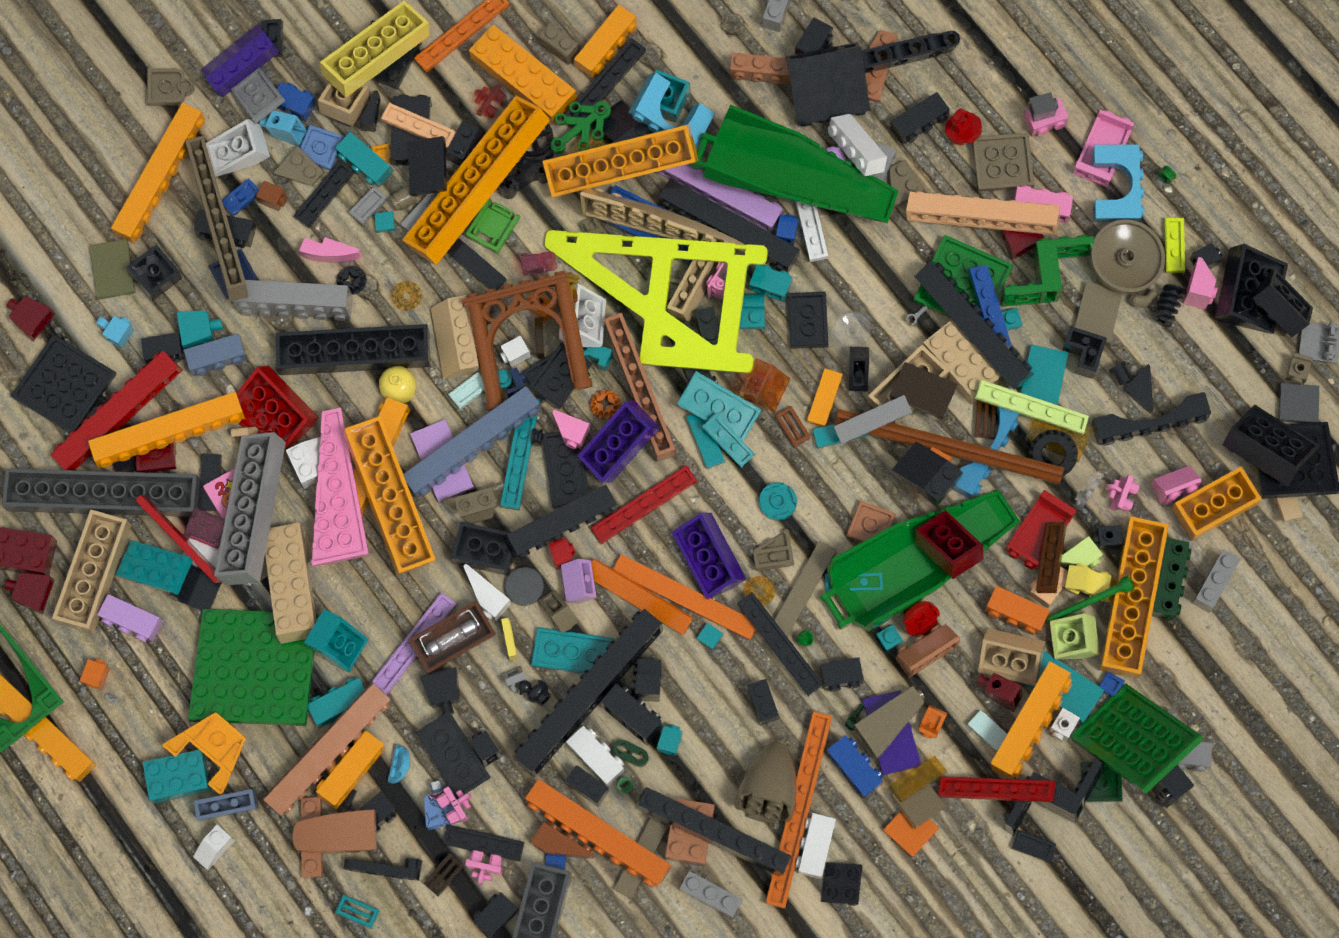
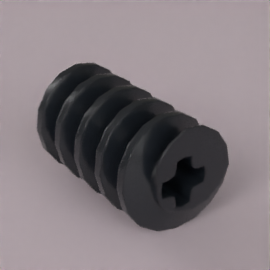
M1166 284L1162 288L1163 291L1159 295L1160 298L1157 300V305H1155L1151 317L1162 326L1172 327L1173 324L1170 321H1175L1176 319L1172 314H1178L1179 311L1176 308L1181 307L1178 301L1184 300L1182 295H1186L1187 291L1180 286Z

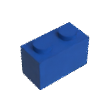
M281 82L277 91L284 98L285 102L276 109L295 115L300 120L306 122L316 105L313 94L306 90L300 91L291 83L285 84Z

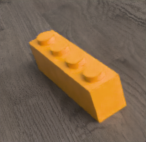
M618 5L574 58L575 67L591 78L596 74H600L605 62L613 58L614 51L618 47H622L628 34H632L637 28L636 16Z
M365 731L358 740L353 742V747L341 756L342 760L340 763L332 766L327 779L321 780L316 787L317 797L335 810L338 809L385 750V744L368 731Z

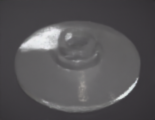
M856 311L843 313L834 324L835 338L840 344L848 348L864 345L871 336L872 327L870 321L865 315ZM854 329L856 333L850 334L849 330Z

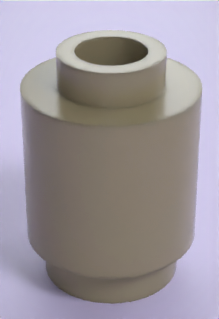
M407 185L393 193V196L389 199L396 211L417 202L416 198L418 196H411L409 186Z

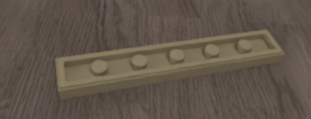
M820 540L775 618V622L787 637L836 552V549Z

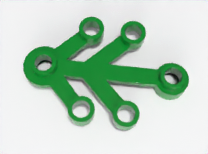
M600 101L594 106L580 105L578 102H572L570 104V111L573 114H579L580 112L589 113L590 115L586 118L567 117L563 113H558L555 116V121L559 126L565 124L576 126L561 138L557 137L551 141L552 151L556 154L563 153L566 150V143L581 131V141L578 143V148L580 151L589 149L590 125L595 120H597L596 129L592 132L594 140L601 141L604 138V119L608 118L611 113L609 104ZM574 106L579 107L577 110H572ZM599 108L605 109L603 112H598ZM560 117L564 118L562 122L558 121ZM596 133H601L600 137H595ZM561 142V145L556 147L555 143ZM582 144L587 145L584 149L580 148Z

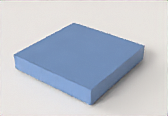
M309 125L300 148L321 168L331 171L339 154L336 146L344 139V136Z

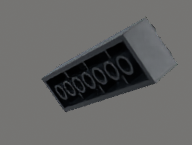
M427 324L276 333V370L279 375L386 370L392 366H403L405 368L431 367L430 331Z

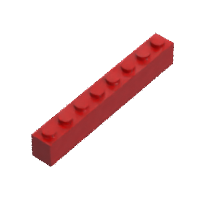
M165 351L157 353L148 365L141 367L134 378L127 380L120 391L113 393L106 404L100 405L96 409V413L92 417L86 418L82 422V426L78 430L72 431L68 435V439L58 444L50 455L64 470L75 471L92 455L89 440L121 429L183 370Z

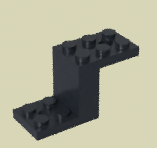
M1095 759L1093 764H1088L1084 772L1086 774L1084 781L1080 780L1077 784L1076 793L1056 783L1053 802L1014 801L1015 806L1013 810H1009L1004 818L1007 833L1015 835L1032 802L1076 823L1103 773L1102 762ZM1033 772L1031 777L1028 775L1025 780L1049 779Z

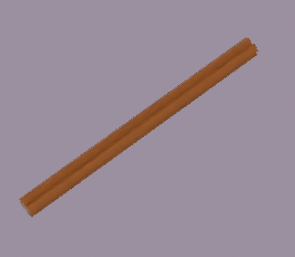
M840 409L835 426L860 414ZM889 423L867 433L911 446L917 441L928 449L934 447L949 456L1060 484L1064 472V467L895 423Z

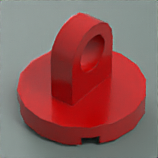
M960 108L947 121L945 133L948 140L953 144L964 145L963 143L967 142L970 144L981 135L982 123L977 115Z
M919 601L903 611L905 614L903 627L911 636L917 634L919 636L925 635L936 626L938 616L940 617L939 609L932 602Z

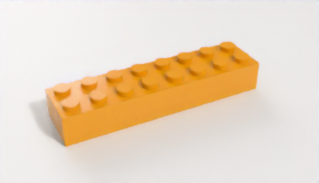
M690 124L547 159L543 161L551 196L556 197L699 161Z
M381 416L345 428L343 431L345 441L396 575L399 576L433 563L436 560Z
M1132 516L1127 521L1115 585L1121 581V578L1128 575L1134 584L1135 590L1128 593L1121 591L1113 595L1099 667L1100 671L1137 679L1141 675L1169 524Z

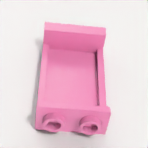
M1099 110L1079 160L1075 165L1073 174L1108 187L1116 168L1093 167L1092 148L1094 145H1126L1134 123L1128 118L1115 116L1110 111Z

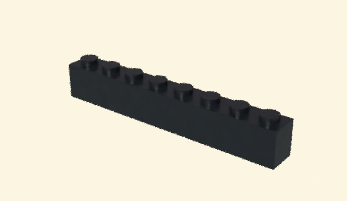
M671 178L659 195V203L666 210L671 209L678 215L713 228L745 245L765 246L768 250L765 264L773 265V268L777 271L783 270L789 273L799 257L800 249Z
M930 261L914 277L1013 389L1020 388L1034 375L1031 371L1032 366L1026 360L1022 361L1019 358V351L1014 346L1010 347L1006 343L1008 339L1001 332L997 333L993 328L995 324L988 317L985 319L981 315L983 312L981 308L969 301L970 296L964 290L960 291L956 286L958 284L952 276L948 277L944 273L946 269L939 262Z
M648 787L643 789L635 806L636 809L777 876L784 874L790 861L791 855Z

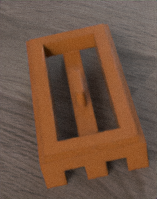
M792 406L775 414L776 420L794 448L799 444H803L804 441L811 439ZM788 412H790V414L792 415L793 419L802 431L804 437L800 436L799 432L797 431L794 424L787 415ZM781 416H783V417L785 418L786 422L788 423V425L790 426L791 430L793 431V433L795 434L796 438L798 439L797 441H795L794 437L792 436V434L790 433L789 429H788L787 426L785 425V423H784V421L782 420Z

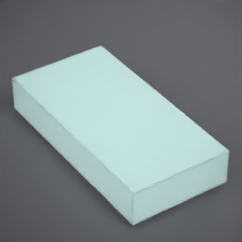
M479 372L475 373L448 394L460 410L485 392L481 374Z
M981 710L967 724L996 752L1007 736V733Z

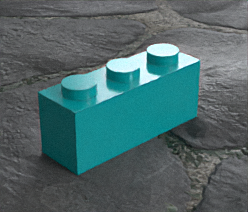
M351 132L336 146V150L339 152L337 156L345 163L347 161L353 164L351 168L358 174L361 172L365 174L366 177L364 179L372 186L376 184L380 187L394 172L388 163Z
M351 678L345 682L344 686L340 688L334 687L327 691L328 694L322 697L316 696L310 700L308 709L319 729L335 721L365 690L360 678Z

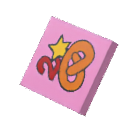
M235 468L203 486L222 520L226 518Z

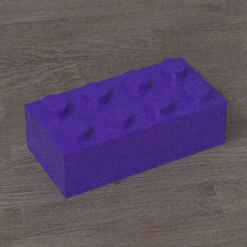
M625 401L577 457L602 483H611L655 435L660 427L636 401Z

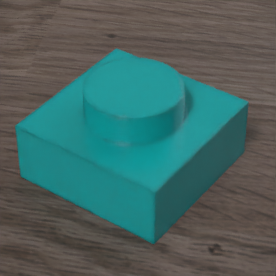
M1017 308L1002 312L1007 331L1023 326Z
M893 624L876 634L886 652L903 642Z

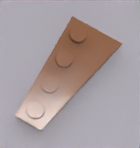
M880 30L870 48L896 43L898 34ZM878 55L880 60H885L883 56ZM889 68L865 73L869 101L879 103Z

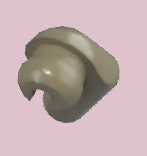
M1150 289L1145 296L1131 295L1129 302L1135 307L1145 308L1150 305L1158 294L1153 289Z

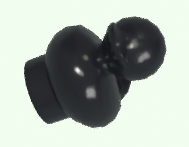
M527 680L521 681L518 685L519 695L527 694V699L531 703H538L542 706L551 697V694L548 692V684L542 680H538V683L533 688Z

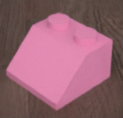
M1198 257L1192 269L1183 304L1205 310L1208 304H1212L1218 288L1215 287L1216 279L1201 257Z

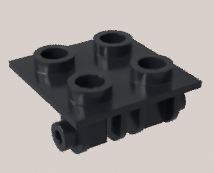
M826 862L821 902L848 904L850 906L858 905L863 865Z

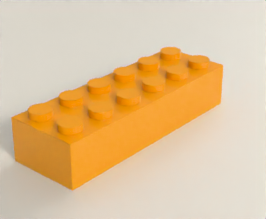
M494 24L469 49L471 60L513 94L540 107L550 119L549 123L552 125L556 123L555 116L558 113L564 114L570 108V104L577 100L574 88Z
M1049 661L991 762L992 771L1006 779H1018L1024 769L1022 768L1024 761L1028 762L1033 754L1032 747L1034 744L1038 745L1041 741L1043 728L1049 727L1053 719V711H1058L1063 702L1062 695L1064 693L1067 694L1072 686L1071 673Z

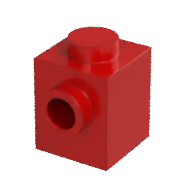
M560 538L554 542L552 540V543H549L556 570L560 569L562 564L574 560L572 556L576 554L573 543H568L567 538Z

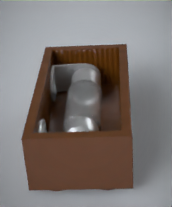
M476 600L408 639V643L425 673L430 674L491 639L496 633Z

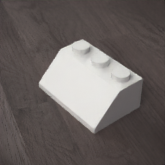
M576 284L574 286L577 290L578 301L574 303L582 346L601 347L603 344L606 299L584 286ZM560 328L559 339L564 341L562 330Z

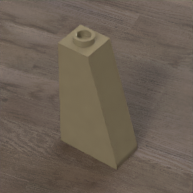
M910 687L854 725L855 731L875 760H878L923 706V699L925 697L919 688Z

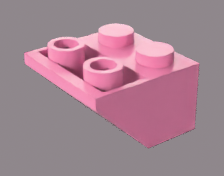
M1186 466L1153 479L1151 486L1159 504L1166 503V505H1170L1176 502L1177 498L1186 497L1194 493L1202 481L1190 466Z

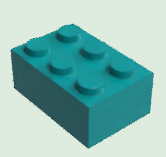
M324 609L304 643L329 663L349 673L369 639L342 617Z
M200 750L181 753L176 757L173 755L143 762L149 801L153 804L212 791V788L208 785L210 777L206 755Z

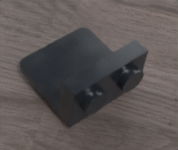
M192 563L179 594L170 593L169 596L177 602L201 611L203 609H211L222 582L214 583L202 569L195 567Z

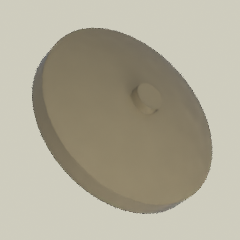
M1117 220L1104 226L1094 237V246L1089 254L1092 270L1098 280L1107 288L1123 294H1135L1150 288L1161 276L1165 265L1164 247L1157 234L1145 224L1134 220Z

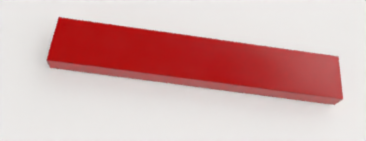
M686 465L592 526L591 530L602 545L697 483V479Z
M140 495L136 502L214 583H221L222 581L214 576L216 568L145 495Z
M941 776L938 796L940 798L1053 802L1056 783L1049 780Z

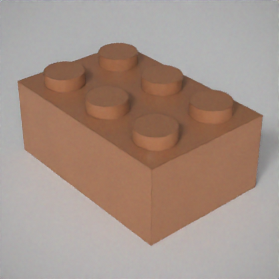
M675 798V801L713 818L714 804ZM671 825L665 859L705 867L709 843Z

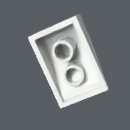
M249 119L206 143L215 177L254 166L270 157L261 125Z
M321 437L304 441L286 450L304 489L318 483ZM351 456L352 466H355Z

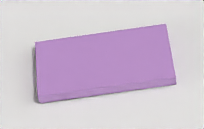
M446 420L410 433L421 461L453 439ZM465 465L461 466L462 469L456 474L447 476L445 482L432 487L439 503L443 502L444 498H453L474 489Z

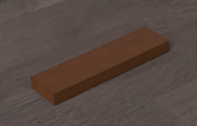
M1065 522L1046 523L1036 586L1037 593H1057L1066 533Z

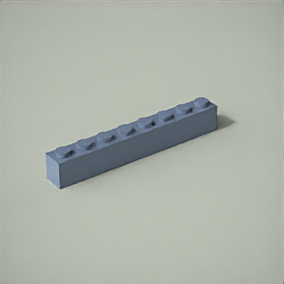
M525 386L404 473L407 485L417 498L427 495L432 487L445 482L446 477L450 474L459 472L462 469L461 466L465 463L473 462L482 451L486 452L491 449L493 443L497 440L505 439L511 430L520 428L529 417L534 418L540 412L539 410H541L540 403Z

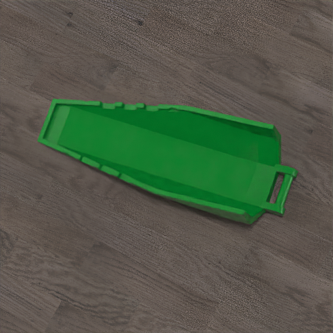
M730 104L716 137L708 133H701L700 143L697 149L699 161L690 163V167L695 170H702L703 177L720 184L785 198L883 223H888L899 190L872 175L864 176L859 169L852 166L851 162L838 158L834 152L826 151L820 147V144L797 131ZM710 143L712 148L705 163L701 159L707 144Z
M1000 490L975 497L972 500L961 502L952 507H946L937 512L928 513L919 518L916 517L895 524L832 558L827 565L831 590L825 592L819 598L822 602H825L836 619L838 628L842 630L853 623L869 632L932 594L951 579L916 544L915 529L946 510L983 544V552L1016 526L1020 521ZM863 573H882L883 590L851 591L850 588L880 587L879 576L859 575ZM862 578H866L868 580V584L866 586L860 584V580ZM835 596L848 618L844 619L831 597Z

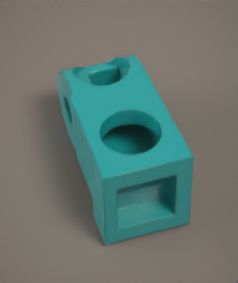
M603 346L583 347L585 358L598 363L599 369L606 372L613 357V351Z

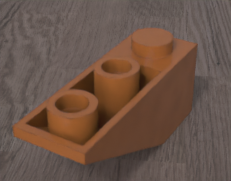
M543 822L531 840L533 846L547 855L586 859L594 858V854L591 853L593 849L584 843L580 846L575 842L576 838L568 833L563 835L558 831L560 828L551 822L549 824Z

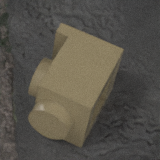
M1294 353L1290 359L1286 380H1290L1293 384H1305L1313 357Z

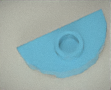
M398 744L395 745L388 782L392 784L402 780L410 767L409 751L406 747Z

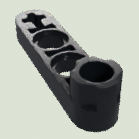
M405 858L404 867L345 859L343 869L419 881L423 861Z

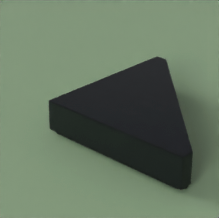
M1148 364L1129 383L1124 391L1151 414L1153 411L1151 370Z

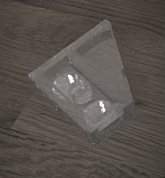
M1097 472L1095 476L1091 474L1085 483L1087 488L1084 491L1081 490L1075 498L1078 501L1075 507L1080 511L1083 510L1104 477L1102 473Z

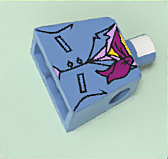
M442 782L430 783L432 794L424 796L425 819L428 830L451 825L446 814L455 809L452 803L443 809L441 808L436 799L444 793Z

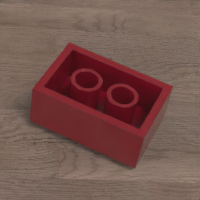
M946 510L915 529L916 544L952 579L984 559L983 544Z
M0 527V570L49 576L57 540L52 535Z

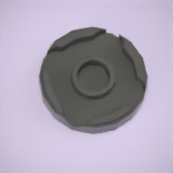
M522 567L511 572L507 577L505 588L512 602L520 606H527L536 603L542 597L544 584L537 571L528 567Z

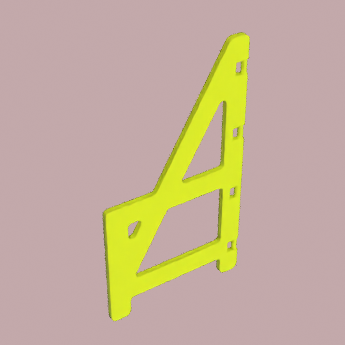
M550 230L546 233L545 247L645 320L640 352V361L643 365L750 373L753 370V356L746 353H737V343L747 267L751 264L763 265L766 263L768 250L765 246ZM567 237H577L576 243H568ZM623 241H633L632 247H623ZM679 245H689L688 251H678ZM735 249H746L745 255H735ZM595 253L652 257L653 263L648 294H641L594 260L593 255ZM674 259L725 262L728 264L718 343L716 345L706 341L666 311L671 268ZM663 336H668L674 340L675 346L663 347L661 345Z

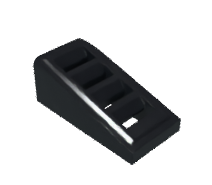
M374 90L361 117L359 126L362 131H376L381 101L378 91Z

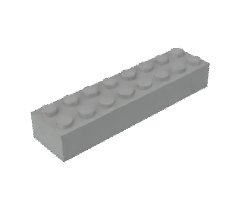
M274 432L241 436L214 574L216 578L226 585L260 583L286 442Z

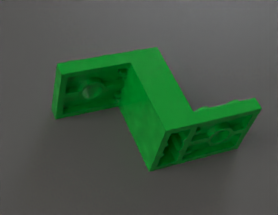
M1079 235L1077 238L1063 236L1055 240L1043 238L1037 241L1033 251L1036 283H1028L1026 286L1012 284L1005 287L1001 297V307L1058 302L1062 292L1058 259L1089 256L1090 250L1094 246V237H1088V235Z

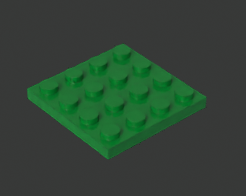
M944 235L932 260L943 265L946 269L944 273L948 277L952 276L958 284L956 286L960 291L964 290L970 296L969 301L973 305H978L969 277V269L988 265L997 298H999L1013 268V264L947 235ZM920 285L913 302L949 317L927 290Z

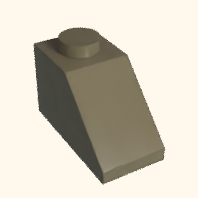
M555 590L538 600L561 633L570 630L578 623L568 605Z

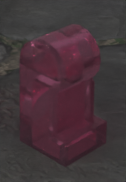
M554 252L530 255L528 253L520 254L524 276L546 273L557 269Z

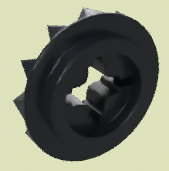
M348 265L346 268L341 269L337 275L336 283L337 285L348 286L351 294L354 295L365 288L367 278L362 269L357 266ZM349 274H351L353 278H356L354 280L353 286L350 284L349 281H346L349 279Z

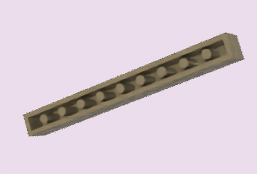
M204 136L187 139L185 142L229 300L231 302L247 298L249 296Z

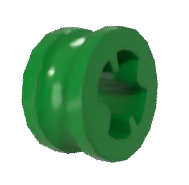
M1165 165L1162 168L1163 170L1158 171V176L1162 181L1170 184L1177 175L1172 168Z

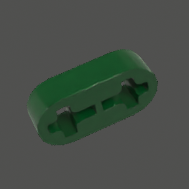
M619 740L614 744V754L620 759L636 767H644L648 763V753L644 749L626 740ZM624 744L626 745V750L630 751V753L622 752V754H619L617 747H622ZM640 753H643L645 760H641L638 763L636 762V757L632 756V754L640 755Z

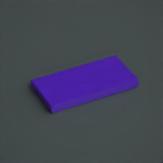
M901 690L863 699L866 716L900 695ZM910 722L878 759L883 776L921 767Z

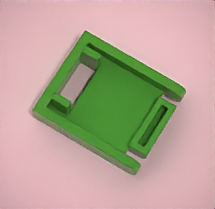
M488 199L465 236L488 250L499 254L521 216L516 214L513 218V211L496 202L493 203L490 209L492 200ZM481 233L493 239L491 244L477 237L478 234Z

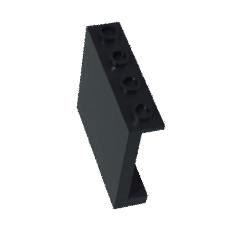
M858 42L785 56L797 125L809 126L812 122L817 121L825 123L830 121L832 117L847 114L860 116L870 111L862 50Z

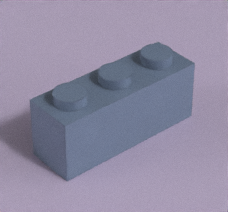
M239 333L184 349L189 371L193 376H203L208 371H219L224 369L225 366L231 364L239 365L243 361L248 360Z
M256 789L194 801L197 821L259 809Z

